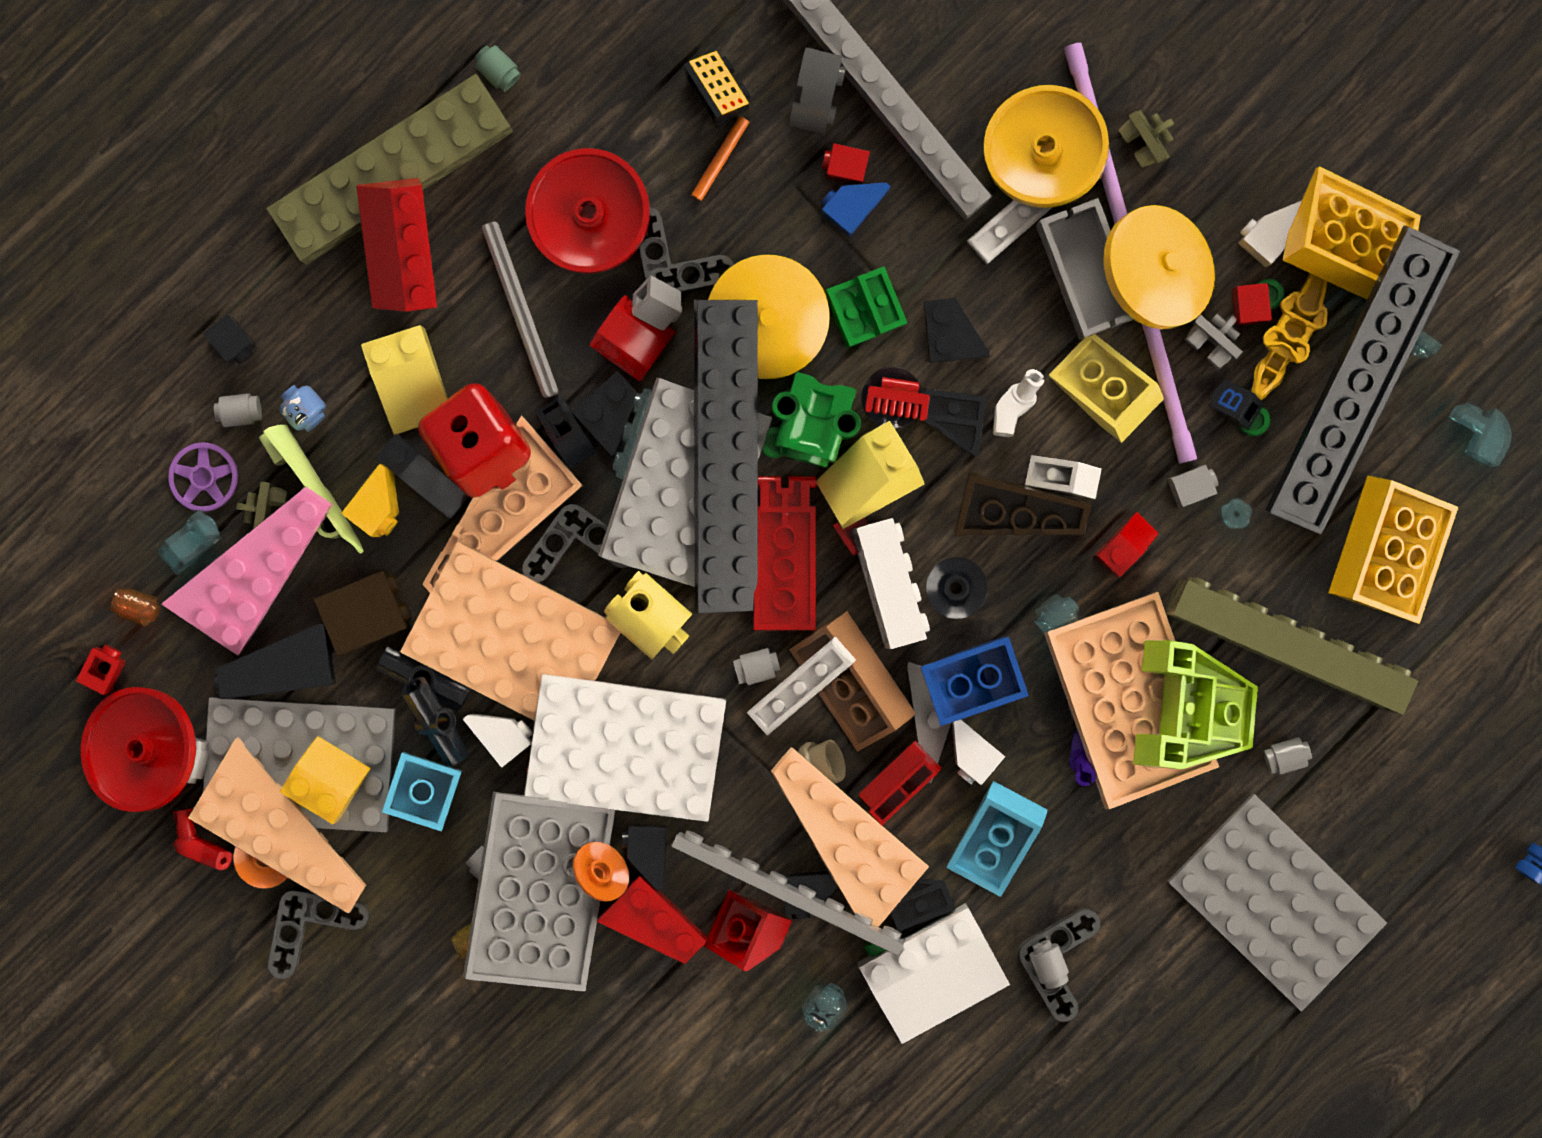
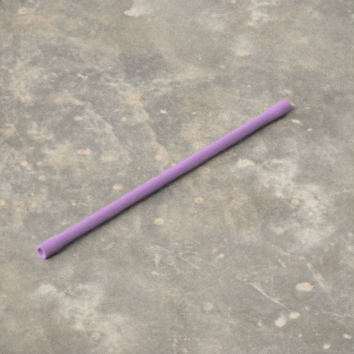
M1075 43L1064 47L1069 70L1074 78L1077 92L1089 99L1098 109L1082 43ZM1109 149L1107 163L1101 179L1115 225L1119 219L1127 214V210ZM1142 324L1159 387L1164 398L1163 401L1171 426L1172 439L1179 464L1197 459L1191 434L1186 426L1160 329Z

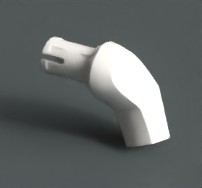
M1034 369L1028 370L1021 383L1012 385L995 406L993 435L1000 437L1014 436L1018 417L1026 413L1036 403V392L1044 383V380H1042L1043 375L1039 371Z

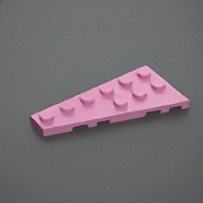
M308 487L304 488L170 596L162 605L239 656L249 643L333 504Z

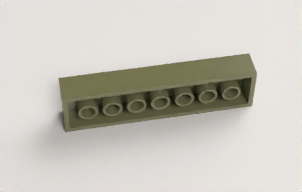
M475 74L266 209L299 260L308 265L362 230L356 185L419 178L422 190H424L513 133V130L478 75Z
M1188 577L1187 580L1177 581L1165 609L1166 615L1383 710L1404 715L1418 683V680L1410 677L1412 671L1395 664L1386 663V666L1381 664L1382 658L1368 652L1358 651V653L1352 652L1354 649L1353 645L1338 639L1330 638L1327 641L1324 639L1326 634L1314 628L1302 626L1299 629L1295 627L1297 621L1284 615L1273 614V616L1267 615L1268 608L1254 602L1249 603L1245 601L1242 604L1238 602L1240 596L1227 590L1217 589L1214 592L1209 589L1211 584L1202 579Z

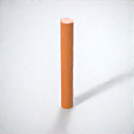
M741 116L737 118L691 195L697 200H703L750 123Z

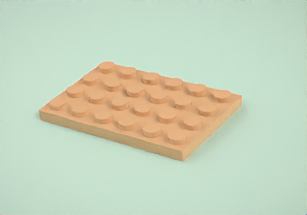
M457 542L400 652L535 721L541 675L548 674L595 681L621 632L605 619L606 617Z
M1159 592L1146 595L1044 633L1087 759L1096 774L1095 782L1105 809L1117 807L1219 767L1217 759L1185 769L1133 765L1136 734H1159L1165 677V675L1142 671L1144 641H1175Z

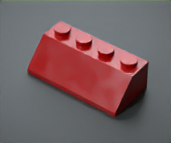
M419 178L356 185L372 308L405 312L437 308L423 190Z

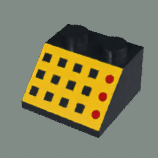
M717 51L684 64L687 80L717 128L749 110L747 100L751 99V96L742 82L739 84L735 82L731 75L735 70L726 56L720 58Z

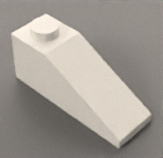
M1301 201L1265 215L1257 222L1251 219L1241 230L1240 233L1244 237L1238 244L1264 267L1271 265L1285 249L1287 234Z

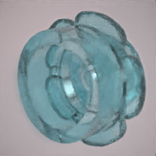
M1232 499L1229 504L1223 506L1221 515L1225 525L1229 528H1244L1250 522L1249 517L1252 515V509L1249 504L1243 503V500ZM1235 511H1238L1240 513L1238 517H1235Z

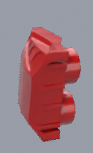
M624 295L598 329L589 346L641 383L676 332L669 326L662 331L633 316V301Z

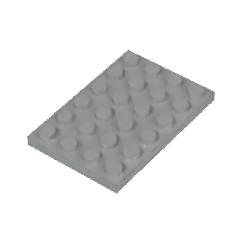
M656 378L598 556L695 587L694 390ZM758 413V459L772 417Z
M210 697L206 741H208L207 749L210 751L204 774L203 792L237 737L241 739L255 759L257 758L274 781L282 787L295 765L317 736L367 765L371 770L337 823L332 825L296 803L298 807L310 819L309 821L315 828L388 832L389 815L382 813L392 779L396 708Z
M493 792L463 972L465 979L586 991L600 901L587 895L578 885L573 872V860L577 851L587 843L602 842L610 845L615 814L614 809Z
M1253 793L1167 881L1301 1012L1387 924L1376 911Z

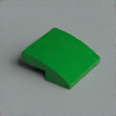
M885 266L824 291L846 349L907 324Z

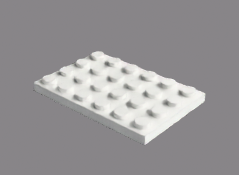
M542 674L524 796L567 802L568 804L708 822L726 699Z

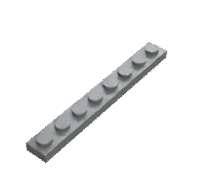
M686 831L685 834L680 832L676 835L672 847L899 956L905 942L904 939L900 938L901 933L889 926H884L881 929L871 924L873 919L862 913L856 912L855 915L843 911L845 906L833 899L828 898L825 902L816 898V892L806 886L799 885L796 888L787 884L788 878L777 872L771 871L770 875L758 870L760 865L750 859L743 858L742 861L730 856L732 852L718 844H715L714 847L702 843L704 838L694 832Z

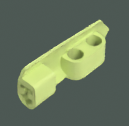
M283 424L265 429L263 431L264 434L259 439L274 464L281 466L288 463L304 485L301 490L308 487L333 504L317 532L326 538L336 539L342 537L351 543L359 553L364 552L360 540L346 517L341 514L342 511L332 494L324 487L288 426ZM327 518L336 528L332 533H328L325 530L324 522Z

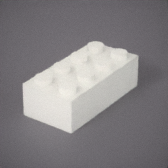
M891 518L852 529L884 648L894 649L927 639L925 632L930 631L925 613L921 614L918 609L917 602L921 601V596L917 584L911 583L908 572L913 571L909 554H903L900 542L904 541V536L900 523L894 524V520Z

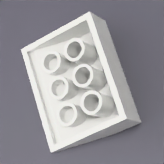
M966 903L902 937L905 942L899 956L885 951L876 956H868L858 962L860 971L902 1044L1010 985Z

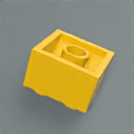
M383 464L377 466L341 513L371 537H381L384 534L388 536L398 523L395 519L399 514L394 473Z
M317 736L295 765L279 792L333 825L340 820L371 768Z

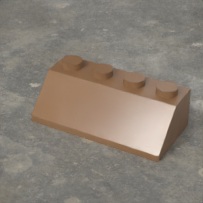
M847 611L789 650L801 666L836 637L856 659L852 665L818 692V694L858 752L897 730L916 713Z

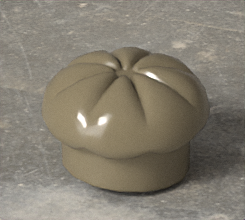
M830 739L820 744L806 742L800 747L798 753L832 783L835 784L844 780L846 776L845 760L839 746Z

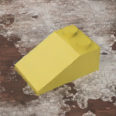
M421 325L361 344L371 377L394 435L418 428L420 420L426 414L448 399L426 330Z
M1096 334L1084 338L1049 374V377L1094 421L1121 443L1164 399L1157 382Z
M890 421L863 435L816 480L819 489L843 529L925 484L917 464Z

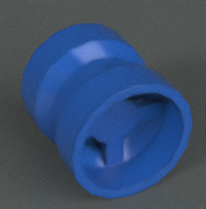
M1532 842L1527 849L1525 859L1519 860L1514 868L1538 885L1542 884V847Z

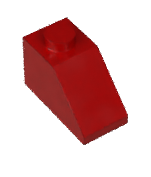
M1135 512L1093 556L1114 577H1121L1142 556L1159 533L1138 512Z

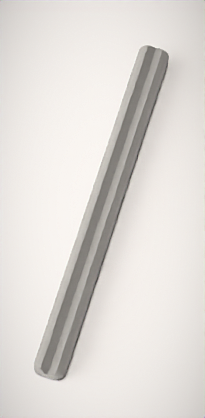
M497 222L487 223L482 226V230L538 386L544 398L552 397L558 394V388Z

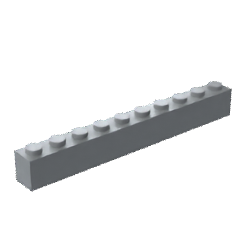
M783 0L825 52L842 56L840 67L846 68V78L964 221L990 200V193L830 0Z

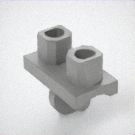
M1216 314L1211 321L1219 327L1217 329L1200 315L1190 323L1193 327L1189 330L1184 340L1196 350L1207 339L1216 347L1206 359L1217 369L1224 366L1230 360L1237 359L1243 351L1224 336L1226 333L1232 340L1235 341L1240 333L1232 327L1237 319L1232 315L1225 321Z

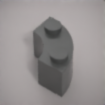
M805 47L789 126L825 134L827 124L833 125L837 107L831 106L836 85L842 86L846 68L840 67L842 56Z

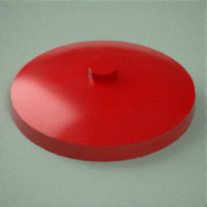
M581 148L558 155L538 172L528 191L525 216L532 240L541 253L551 262L571 272L595 274L621 265L637 251L648 230L650 202L644 183L637 172L626 161L608 151Z
M131 687L112 693L94 709L83 731L81 763L85 777L92 790L102 801L122 811L145 812L166 805L185 787L195 763L196 739L192 723L183 707L174 698L160 690Z

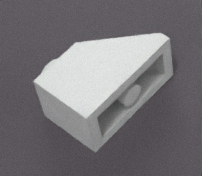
M1031 455L1025 485L1095 499L1101 468L1075 461Z
M469 714L463 719L501 767L532 743L530 737L533 733L522 720L517 722L515 718Z
M961 719L952 722L955 763L961 768L957 773L971 785L975 780L982 785L1005 756Z

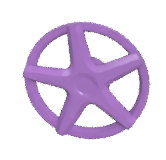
M205 442L191 444L183 448L174 457L170 465L168 480L172 494L178 502L188 509L199 512L216 510L226 505L235 493L238 484L237 465L230 454L218 445ZM198 448L197 466L193 468L177 464L184 454ZM208 448L219 452L229 464L211 467L209 464ZM174 473L190 479L191 485L183 498L175 487ZM232 473L231 486L224 497L216 485V480ZM202 490L207 491L216 501L215 504L210 506L190 504Z

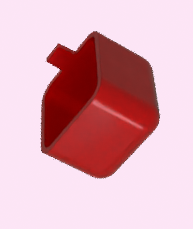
M471 383L464 386L426 414L418 425V431L422 440L445 475L461 491L472 498L484 495L496 485L503 490L516 481L512 473L526 464L531 455L529 444L504 407L481 384ZM468 421L465 430H463L462 432H454L457 428H459ZM472 432L477 433V444L472 448H464L462 441L465 435Z

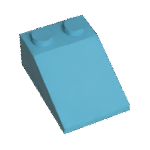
M993 781L946 868L1001 897L1040 832L1048 810Z

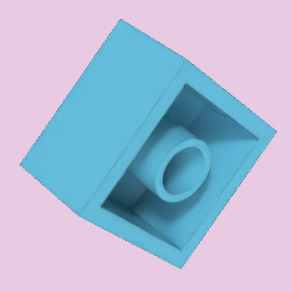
M402 752L382 813L442 832L462 770Z

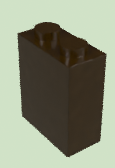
M381 571L314 599L337 657L410 628L408 621L412 620V616L407 604L400 603L397 595L400 587L394 574L389 575L388 571Z

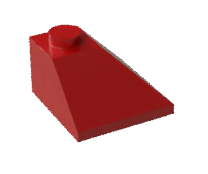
M728 890L704 947L741 970L749 971L780 949L792 920L770 907Z

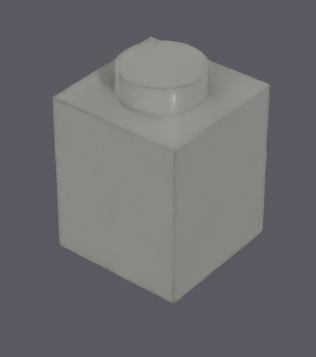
M651 275L633 293L632 315L662 331L671 322H676L682 313L681 291Z
M1206 465L1167 479L1178 508L1218 494L1215 488L1219 486L1216 474L1213 469L1208 470Z

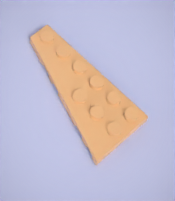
M522 415L516 426L530 446L531 455L529 460L512 473L516 481L502 490L496 485L484 495L471 500L459 524H457L445 548L438 556L423 582V586L430 593L457 542L498 561L583 487L582 483Z
M237 737L188 818L333 905L350 913L365 889L366 884L343 857L337 854L324 835L318 832L298 805L279 792L282 788L280 784L274 781L257 758L255 759L241 739Z
M790 747L771 770V773L793 807L800 823L808 833L826 868L844 895L851 911L854 914L859 912L873 919L871 924L879 927L929 866L796 750Z

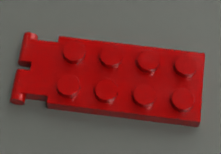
M758 476L760 506H758V583L754 592V630H816V506H810V488H816V476H789V488H781V476Z

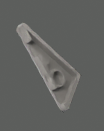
M908 662L907 671L913 710L916 713L914 720L918 743L938 763L951 723L940 726L920 668L921 666Z

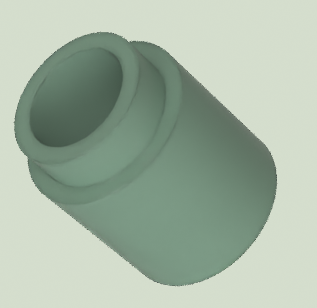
M496 45L491 48L485 46L475 57L477 61L475 68L496 89L501 88L504 92L509 90L521 76V73L517 70L518 66Z

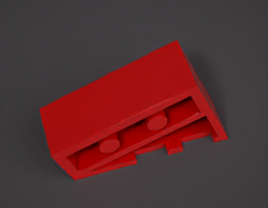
M641 873L630 883L625 892L599 915L596 921L684 964L707 942L708 937L661 891L656 890Z

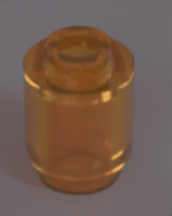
M118 588L113 596L110 610L117 613V617L147 626L150 621L155 622L157 619L160 605L156 604L157 598L155 596L131 588H126L125 590Z

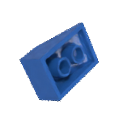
M1001 637L920 667L940 726L1029 696L1009 637Z

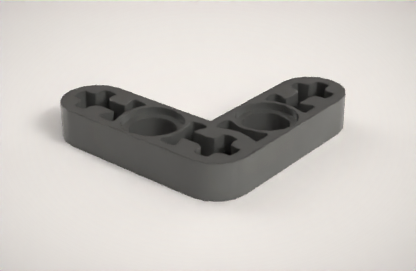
M650 207L651 218H657V222L652 223L654 235L660 232L661 237H650L644 240L639 247L646 279L650 275L657 278V274H662L664 278L673 277L671 271L677 270V279L681 287L675 289L682 293L714 286L718 280L719 274L712 273L709 274L711 281L704 282L705 273L701 264L707 263V270L715 269L717 267L716 262L722 261L724 266L731 267L734 265L733 261L725 255H715L671 265L661 215L655 208ZM652 243L660 244L663 248V255L658 260H651L646 256V248ZM688 267H694L700 273L699 280L694 284H687L682 279V273ZM674 281L666 283L674 288Z
M576 504L565 506L523 563L524 576L536 582L547 579L576 538L599 554L602 544H593L589 539V533L595 527H601L606 531L608 526ZM575 510H578L580 512L578 518L584 523L587 522L588 518L593 520V523L585 529L583 536L578 534V531L582 529L580 526L574 523L571 526L566 524L568 518L565 516L567 511L573 513ZM557 534L563 538L564 545L560 551L552 552L547 548L546 541L550 535ZM541 548L546 555L554 557L555 560L551 564L546 559L542 565L543 570H545L544 574L532 576L530 574L532 568L529 564L531 562H539L542 555L537 554V552ZM606 559L617 567H629L627 565Z
M301 889L288 891L282 896L279 903L268 961L270 973L275 978L286 979L297 970L307 921L349 930H358L365 926L370 919L369 907L364 902L357 900L351 911L355 907L359 908V914L363 915V918L353 923L351 916L342 915L341 921H338L336 918L340 912L339 907L332 904V916L323 918L317 912V905L319 902L327 900L312 891ZM294 896H298V902L303 903L302 907L296 909L294 918H301L300 922L294 919H283L284 915L286 917L291 915L292 906L287 904V900L293 899ZM290 925L296 929L297 938L294 942H286L282 939L281 930L284 926ZM278 946L285 949H295L294 952L289 951L287 953L286 962L291 964V967L286 968L284 972H281L280 966L276 965V961L282 959L284 949L278 950Z
M1089 908L1076 910L1025 940L1018 949L1019 959L1055 1019L1061 1022H1068L1076 1017L1078 1013L1076 999L1066 983L1053 989L1043 988L1039 983L1031 959H1025V956L1028 954L1027 948L1040 943V939L1045 938V941L1050 940L1051 942V935L1056 930H1063L1068 936L1066 944L1059 947L1062 954L1094 936L1100 929V919ZM1081 916L1093 917L1094 920L1090 922L1092 928L1086 930L1084 927L1077 929L1075 932L1079 937L1074 939L1071 930L1066 924L1071 922L1074 928L1081 923ZM1062 987L1065 991L1059 992L1063 1001L1065 1003L1071 1001L1072 1003L1068 1006L1070 1012L1064 1014L1062 1011L1056 1012L1059 1004L1054 996L1050 1000L1047 999V996L1056 994Z

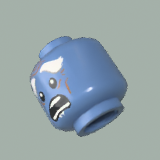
M293 385L281 395L283 403L279 408L280 413L297 431L305 429L309 432L326 417L324 414L326 409L324 401L310 386H302L298 389Z

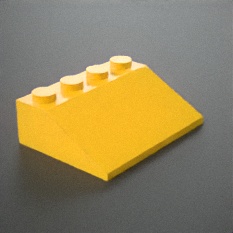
M1319 166L1314 171L1288 231L1283 261L1367 300L1403 225L1418 231L1421 215Z
M1367 476L1328 593L1420 624L1458 507L1393 480Z

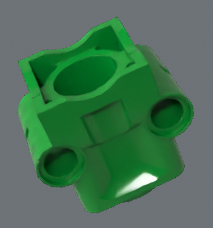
M796 372L791 392L779 393L773 401V415L781 422L775 447L780 448L779 455L827 468L829 463L834 464L841 441L852 439L861 427L860 417L851 410L857 389L844 385H823L812 376ZM789 400L795 406L794 412L790 415L781 414L777 408L781 401ZM844 417L851 419L854 424V430L849 433L842 432L838 428V420Z

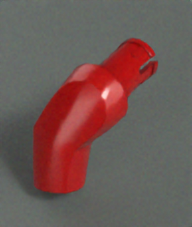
M193 808L173 811L177 839L173 842V846L176 852L187 859L217 870L227 869L230 866L233 854L218 844L196 835L194 821L188 818Z

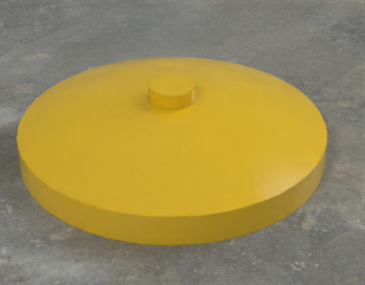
M1057 85L1030 87L1008 98L993 114L984 137L985 161L995 184L1013 200L1032 207L1049 208L1062 206L1083 196L1099 180L1106 166L1109 153L1107 127L1097 107L1079 92Z
M1157 205L1138 208L1123 216L1113 226L1105 243L1103 262L1108 286L1120 307L1137 322L1156 329L1176 328L1197 318L1210 301L1215 281L1211 251L1199 229L1187 217L1176 210Z
M758 255L737 262L718 278L708 297V300H758L759 379L782 378L804 368L818 354L827 336L829 307L822 286L807 268L786 257Z

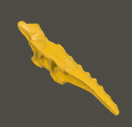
M1309 273L1301 290L1291 293L1280 302L1283 314L1278 324L1266 331L1263 336V343L1269 352L1257 364L1254 370L1251 392L1255 393L1260 400L1266 398L1282 382L1286 366L1289 362L1295 361L1298 364L1306 361L1310 352L1308 341L1313 332L1321 330L1326 326L1327 308L1323 304L1327 288L1326 280Z

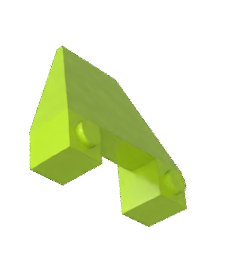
M1171 640L1144 641L1142 671L1165 675L1160 732L1159 734H1136L1133 765L1185 769L1253 748L1258 686L1194 644Z

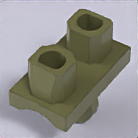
M1136 110L1130 114V120L1119 129V132L1127 143H1130L1140 135L1147 145L1134 153L1141 167L1155 162L1160 163L1168 159L1170 155L1158 138V135L1160 134L1165 144L1172 141L1173 137L1168 129L1175 124L1173 120L1169 119L1163 123L1158 113L1150 117L1155 126L1153 129L1142 110Z
M260 482L257 506H255L257 494L248 492L246 504L237 503L236 509L245 510L243 523L252 524L253 515L256 512L254 529L271 515L272 505L282 507L289 501L290 492L275 487L273 483Z

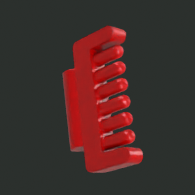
M882 377L881 387L869 386L865 411H872L875 398L874 413H879L881 399H883L881 413L885 415L888 411L889 400H891L889 415L893 416L895 415L898 401L897 416L901 417L903 415L904 403L906 402L904 417L909 418L913 403L912 418H918L921 405L919 418L924 421L927 418L930 396L918 393L920 382Z

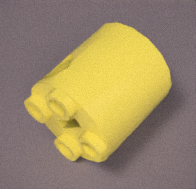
M638 571L624 588L627 592L622 598L617 594L608 604L604 611L607 615L605 619L651 660L663 647L674 654L689 637L681 627L690 618L692 613L647 573L643 575ZM639 601L642 603L644 611H635L631 607L630 602Z

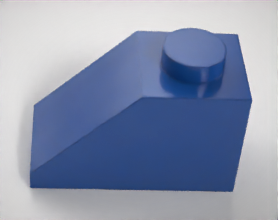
M885 182L842 186L837 192L832 189L821 202L825 206L821 214L850 237L889 192L891 186Z

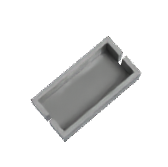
M1099 198L1075 206L1068 213L1065 210L1041 219L1036 224L1079 340L1105 331L1110 327L1113 328L1134 320L1115 300L1106 280L1103 258L1105 243L1111 230Z

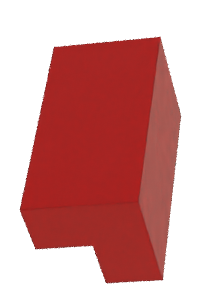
M915 740L858 795L871 808L869 813L883 826L934 778L942 767Z

